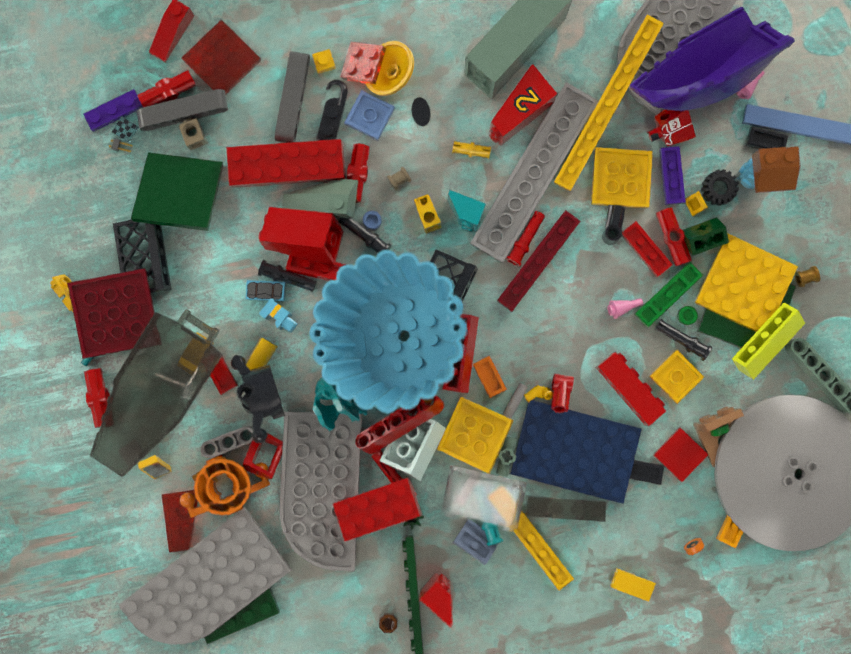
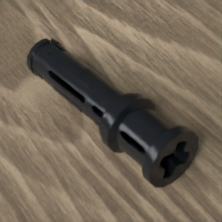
M340 217L338 220L339 223L366 243L367 248H372L378 254L381 251L390 250L392 246L390 243L384 242L377 233H371L353 218Z
M264 259L258 270V276L263 275L272 278L275 282L280 280L311 292L314 291L317 283L316 280L314 281L283 270L281 265L269 264Z
M662 319L657 323L658 325H656L655 330L686 347L685 350L687 352H692L701 357L700 360L704 361L710 354L712 346H706L698 341L697 337L691 338Z

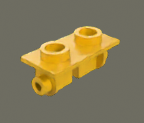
M65 274L53 276V280L50 282L51 288L59 298L64 295L66 296L62 302L69 311L73 312L67 283L72 282L71 279Z

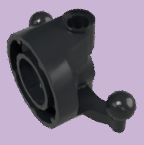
M234 355L231 360V366L234 370H238L243 380V384L237 389V396L244 410L249 414H253V441L263 443L268 437L266 430L261 428L263 419L268 416H272L273 419L285 416L269 364L250 370L246 366V360L243 356Z

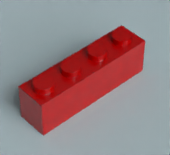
M461 314L460 318L464 320L467 328L465 336L460 340L463 346V355L459 361L453 363V376L448 382L443 383L442 390L468 393L479 317Z
M611 353L595 368L645 426H650L666 412L664 409L665 404L659 397L655 398L652 395L651 387L646 382L642 383L640 381L638 372L633 367L631 369L626 364L627 360L621 353Z

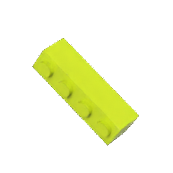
M783 303L732 358L740 372L753 380L804 326L805 321L799 310Z

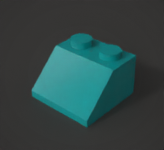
M449 190L448 203L458 225L464 231H476L486 203Z

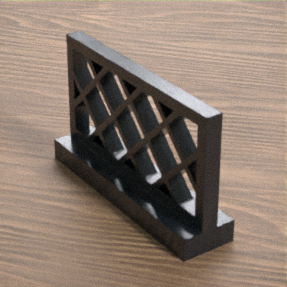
M127 220L113 223L120 273L126 272V266L129 262L136 266L134 270L144 269L141 266L146 258L151 260L152 266L147 271L148 278H153L155 282V288H150L151 293L172 290L162 226L145 223L146 229L141 234L135 230L141 222ZM126 226L130 229L125 238L120 235L119 227ZM133 232L140 236L135 245L128 241ZM143 240H146L149 244L146 252L139 249ZM126 243L133 247L128 256L123 254V248ZM136 251L143 255L138 264L131 259Z
M436 249L430 262L436 266L435 261L438 255L446 259L447 265L437 268L438 275L439 271L449 268L452 277L448 279L453 280L455 284L453 295L460 298L463 303L478 268L471 263H466ZM457 264L464 266L462 273L454 276L451 267Z

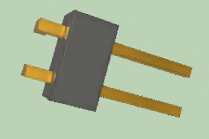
M116 138L111 140L113 142L112 146L109 145L114 151L123 150L131 152L130 150L120 148V144L133 147V145L123 143L120 139Z

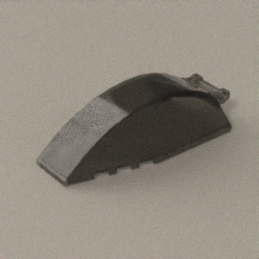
M188 309L182 313L178 321L156 312L114 378V386L111 395L108 396V405L105 414L102 415V424L99 432L96 434L90 456L121 477H124L183 420L223 356L212 344L220 330L216 327L213 329L193 316ZM188 321L208 334L207 339L184 326L185 322Z

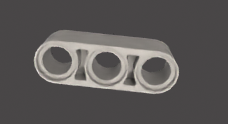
M241 427L204 442L200 448L201 454L205 458H213L252 443V436L250 440H245L243 432L247 429L252 434L254 431L253 427ZM227 437L233 439L232 447L226 446L225 439ZM209 444L214 445V454L208 453L207 446Z

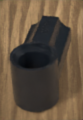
M609 205L605 229L602 234L603 241L608 245L616 244L622 236V225L626 209L622 206ZM608 231L615 232L616 238H610L608 236Z

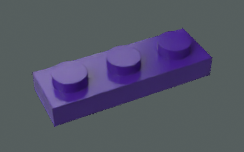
M133 89L83 113L91 131L95 132L143 108L138 99L137 92Z
M680 146L660 148L665 205L684 204L686 200Z

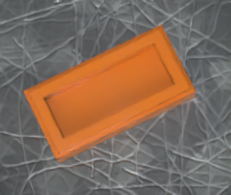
M490 356L472 364L489 398L507 390Z

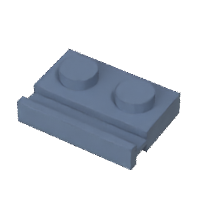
M470 519L466 521L453 541V544L483 565L487 564L498 546L496 544L487 547L486 543L488 541L485 531Z

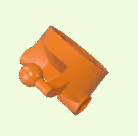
M219 455L205 461L206 464L196 476L194 490L196 499L201 506L194 508L195 496L189 492L182 494L180 504L188 509L191 518L205 512L217 515L227 514L228 516L242 510L251 493L269 486L270 482L268 478L255 474V476L261 478V481L251 485L250 477L242 465ZM263 462L255 464L266 471L268 470L267 464ZM223 473L233 482L232 491L234 492L224 498L221 497L222 493L217 490L216 480H214V477Z

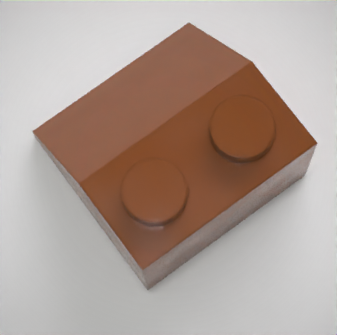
M799 146L758 149L752 154L755 193L796 190L801 166Z

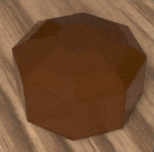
M385 613L379 619V628L384 633H392L397 629L398 619L393 613Z

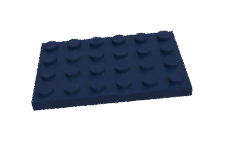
M531 400L527 405L515 452L516 459L512 464L510 474L624 504L642 429L572 410L556 413L554 410H551V405Z

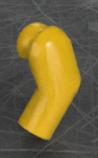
M536 385L524 394L527 402L536 397L550 400L553 396L550 388Z

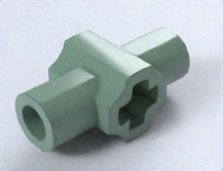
M506 437L503 448L498 455L499 463L496 474L508 477L511 463L515 462L516 459L514 450L517 439ZM506 451H509V455L512 457L505 462L502 453L506 454Z

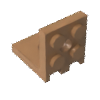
M733 406L729 408L724 407L717 410L716 415L710 416L709 414L699 418L700 422L693 424L705 452L709 454L708 458L713 467H715L716 453L719 447L718 438L720 436H711L710 431L727 423L730 425L732 421L744 416L741 408H733Z

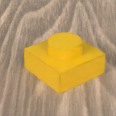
M330 49L312 54L318 74L336 69Z

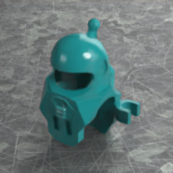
M323 377L317 381L315 387L316 396L312 410L324 428L329 431L333 430L340 414L347 415L351 422L355 420L360 421L359 414L361 413L365 416L368 415L367 409L358 407L354 399L345 400L341 398L336 391V385L328 384ZM320 399L332 400L333 405L325 406L320 402Z

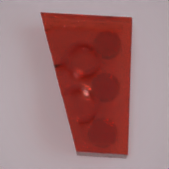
M194 489L162 494L169 553L189 550L191 547L195 517L191 518L188 509L180 504V497L187 492L195 496ZM195 496V500H196V501H195V504H194V508H197V507H198V500L196 499V496Z

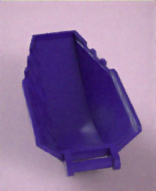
M739 7L681 40L676 50L673 52L668 51L666 58L661 63L657 61L654 64V69L649 73L645 71L631 83L630 89L656 108L684 111L706 107L732 96L751 83L777 55L789 48L795 42V39L790 35L785 36L772 28L771 24L767 21H763L756 26L753 25L747 12L744 11V7Z

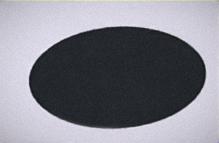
M418 97L412 104V116L417 125L426 126L430 120V107L424 98Z

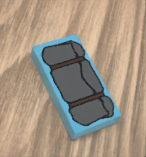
M247 280L246 300L269 301L271 298L274 301H285V282Z

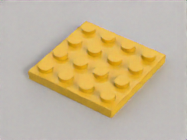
M728 233L729 243L720 246L694 303L757 332L780 307L798 266Z

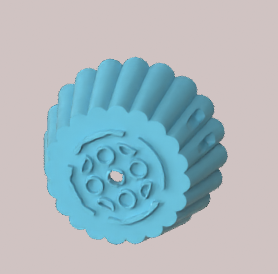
M384 250L376 258L365 254L358 257L354 266H342L337 272L336 280H331L324 285L322 289L323 300L318 301L313 308V316L316 322L310 328V338L317 344L313 350V358L317 364L323 366V379L328 384L336 385V391L341 398L345 400L354 398L355 403L362 409H371L376 405L380 411L385 413L392 412L398 406L404 409H412L421 398L430 399L434 397L438 392L440 383L448 382L452 378L454 373L453 363L459 361L463 355V346L460 340L465 336L467 330L466 323L460 318L463 311V303L460 298L453 295L451 280L447 277L439 276L437 267L429 261L419 263L418 258L412 253L406 252L397 257L394 252ZM408 331L409 339L403 342L400 338L401 333Z

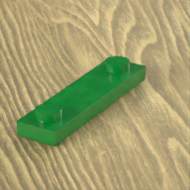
M688 262L634 315L649 328L703 274L691 262Z

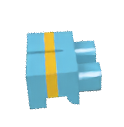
M271 298L259 313V315L267 320H270L272 317L276 319L275 325L280 330L284 328L292 333L298 323L291 319L292 314Z

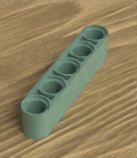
M791 339L785 345L787 354L841 412L851 413V409L847 407L848 400L851 401V389L805 339ZM795 342L800 346L798 352L793 347ZM809 356L813 360V364L811 366L807 364V358ZM822 371L826 374L824 381L820 377ZM835 385L839 388V393L837 395L834 393L833 390Z

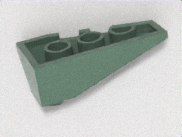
M336 179L283 194L282 208L333 213L335 217L354 218L358 180Z

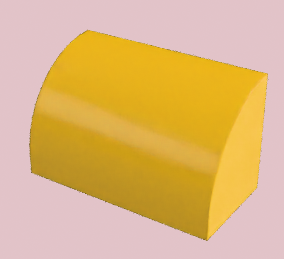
M261 337L248 357L246 366L251 370L267 365L278 346Z

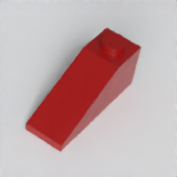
M178 0L171 1L163 14L150 47L149 53L163 62L167 61L194 18L190 7Z

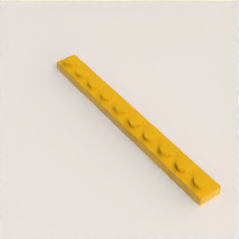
M646 15L554 181L556 185L571 192L664 24L663 22Z

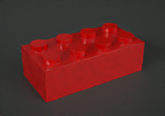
M405 478L332 503L345 542L422 516L410 478Z

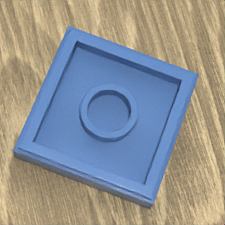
M361 90L344 123L378 141L395 110V106Z

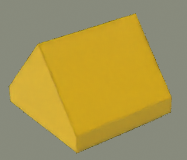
M699 191L685 199V204L692 216L708 208Z

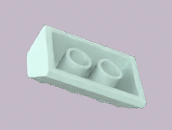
M429 419L387 445L380 461L421 481L446 428L437 421Z

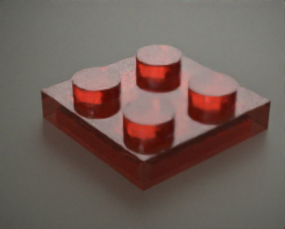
M350 42L340 77L343 80L376 84L386 48L382 45Z

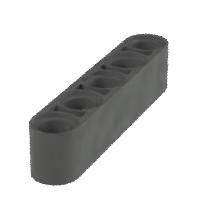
M290 51L275 129V141L285 143L296 141L310 64V54Z
M218 89L140 108L136 113L139 129L141 131H150L183 123L184 120L189 118L199 119L228 111L225 91Z

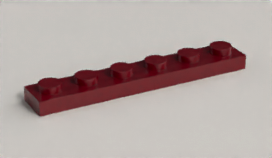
M565 210L498 298L497 302L512 312L581 221Z

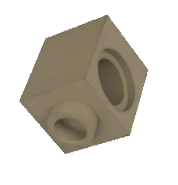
M189 118L179 125L185 144L190 151L208 144L202 126L197 119ZM191 130H197L194 136H189Z

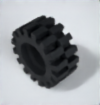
M719 169L710 173L702 182L703 187L701 191H704L702 196H706V201H711V205H725L737 196L736 192L739 191V187H737L739 182L735 181L737 178L735 175L731 176L732 172L729 171L727 173L725 169L721 171ZM716 181H722L726 184L727 191L725 194L720 195L714 191L713 185Z

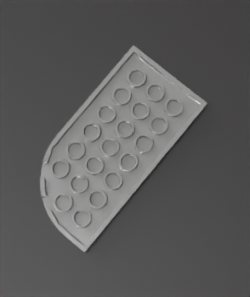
M645 0L622 35L618 46L617 65L619 66L646 15L664 24L631 83L645 71L649 73L654 69V64L657 61L661 63L666 58L668 51L673 52L678 48V43L681 40L727 15L737 0ZM630 86L628 87L627 91L636 101L656 115L659 114L662 110L661 108L653 107L631 90Z
M284 412L280 491V522L283 533L292 549L306 561L312 563V565L327 570L355 571L357 538L344 541L332 503L359 495L360 448L356 446L355 439L361 433L362 415H359L360 421L355 420L351 422L347 415L340 414L335 422V428L329 431L319 423L315 413Z
M243 508L118 606L134 627L145 636L166 644L191 643L212 633L292 569L248 510Z

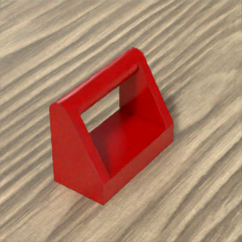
M267 433L268 437L265 442L277 446L268 470L266 471L254 464L263 443H256L253 440L243 461V467L247 472L273 479L282 457L283 441Z

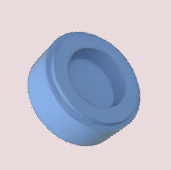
M368 211L364 214L363 224L365 228L373 231L381 226L382 219L378 212Z

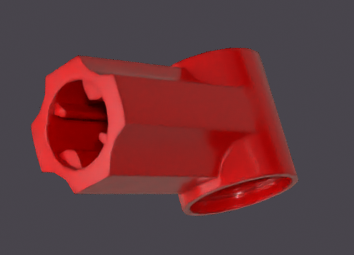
M554 374L551 388L553 390L551 410H554L556 413L568 411L574 377Z

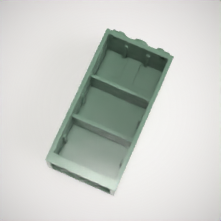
M517 0L466 56L464 76L490 99H493L566 19L572 0Z

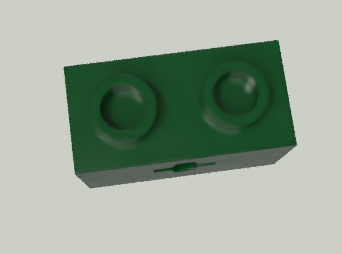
M717 217L683 229L684 240L692 256L729 243L726 226Z

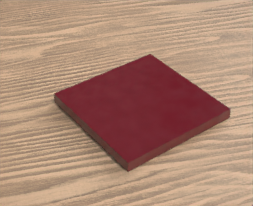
M145 268L67 283L83 359L161 344Z

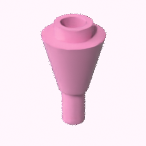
M761 72L751 83L736 93L738 97L750 99L759 79L765 72Z
M641 298L632 301L611 300L607 310L610 316L617 319L632 310V308L643 306V300Z

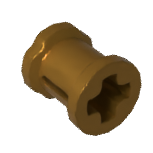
M811 266L810 269L802 272L796 271L794 274L799 287H804L805 284L811 282L817 283L821 280L816 266Z

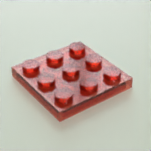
M222 19L181 58L212 90H224L225 95L262 61Z

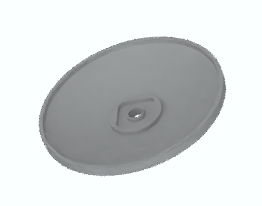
M800 395L769 397L742 411L744 416L732 421L729 425V432L723 435L719 443L714 470L715 484L720 502L732 522L754 541L783 551L815 549L839 537L851 525V423L832 406L820 400ZM798 468L802 471L800 479L794 477V472Z

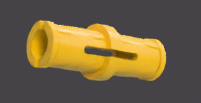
M454 141L452 153L489 159L491 146L475 145V142L469 144Z

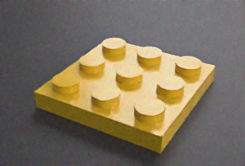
M595 147L591 205H619L622 207L648 209L650 205L653 151Z
M460 397L437 450L490 474L514 420Z

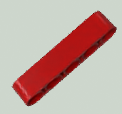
M435 395L430 399L421 398L412 409L399 408L359 433L355 439V444L364 452L374 454L439 414L444 408V402Z

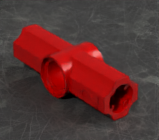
M189 70L173 78L159 80L154 87L137 96L144 108L176 100L179 94L195 87L196 84Z
M360 143L353 145L351 163H349L347 169V179L358 180L356 203H361L363 187L367 180V163L370 153V146Z
M672 207L655 213L664 235L663 241L668 246L675 267L692 261L684 240V232L679 227ZM670 233L677 235V241L670 239Z
M102 368L84 371L88 391L86 392V402L92 412L94 427L100 428L113 425L109 408L111 398L108 389L105 388Z

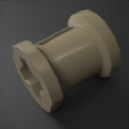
M401 167V170L395 174L387 176L394 190H397L402 184L412 181L404 167Z

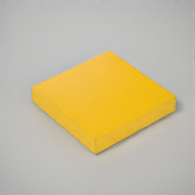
M675 350L649 376L676 404L704 378L678 350Z

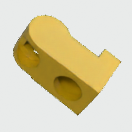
M426 194L414 199L425 233L427 234L442 228L441 221L429 195Z

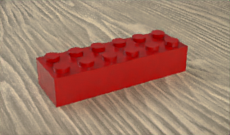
M341 139L226 147L229 186L233 188L346 179L344 145Z

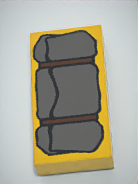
M156 455L137 463L139 469L153 479L172 472L170 465Z

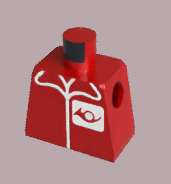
M663 110L654 117L657 127L647 132L651 142L661 138L666 146L678 144L696 137L689 110Z

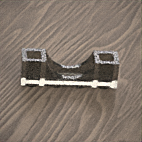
M526 495L525 515L530 517L605 522L606 501Z

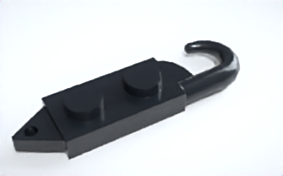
M332 80L327 84L326 90H329L333 85H338L341 88L339 98H330L325 103L317 134V140L319 141L337 139L348 94V88L341 80Z

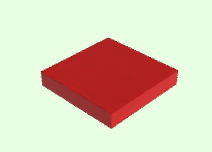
M680 427L653 454L680 482H683L709 455Z

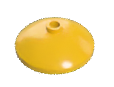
M389 41L378 46L370 54L364 67L363 75L367 88L379 96H389L401 90L413 73L414 57L411 50L399 41Z

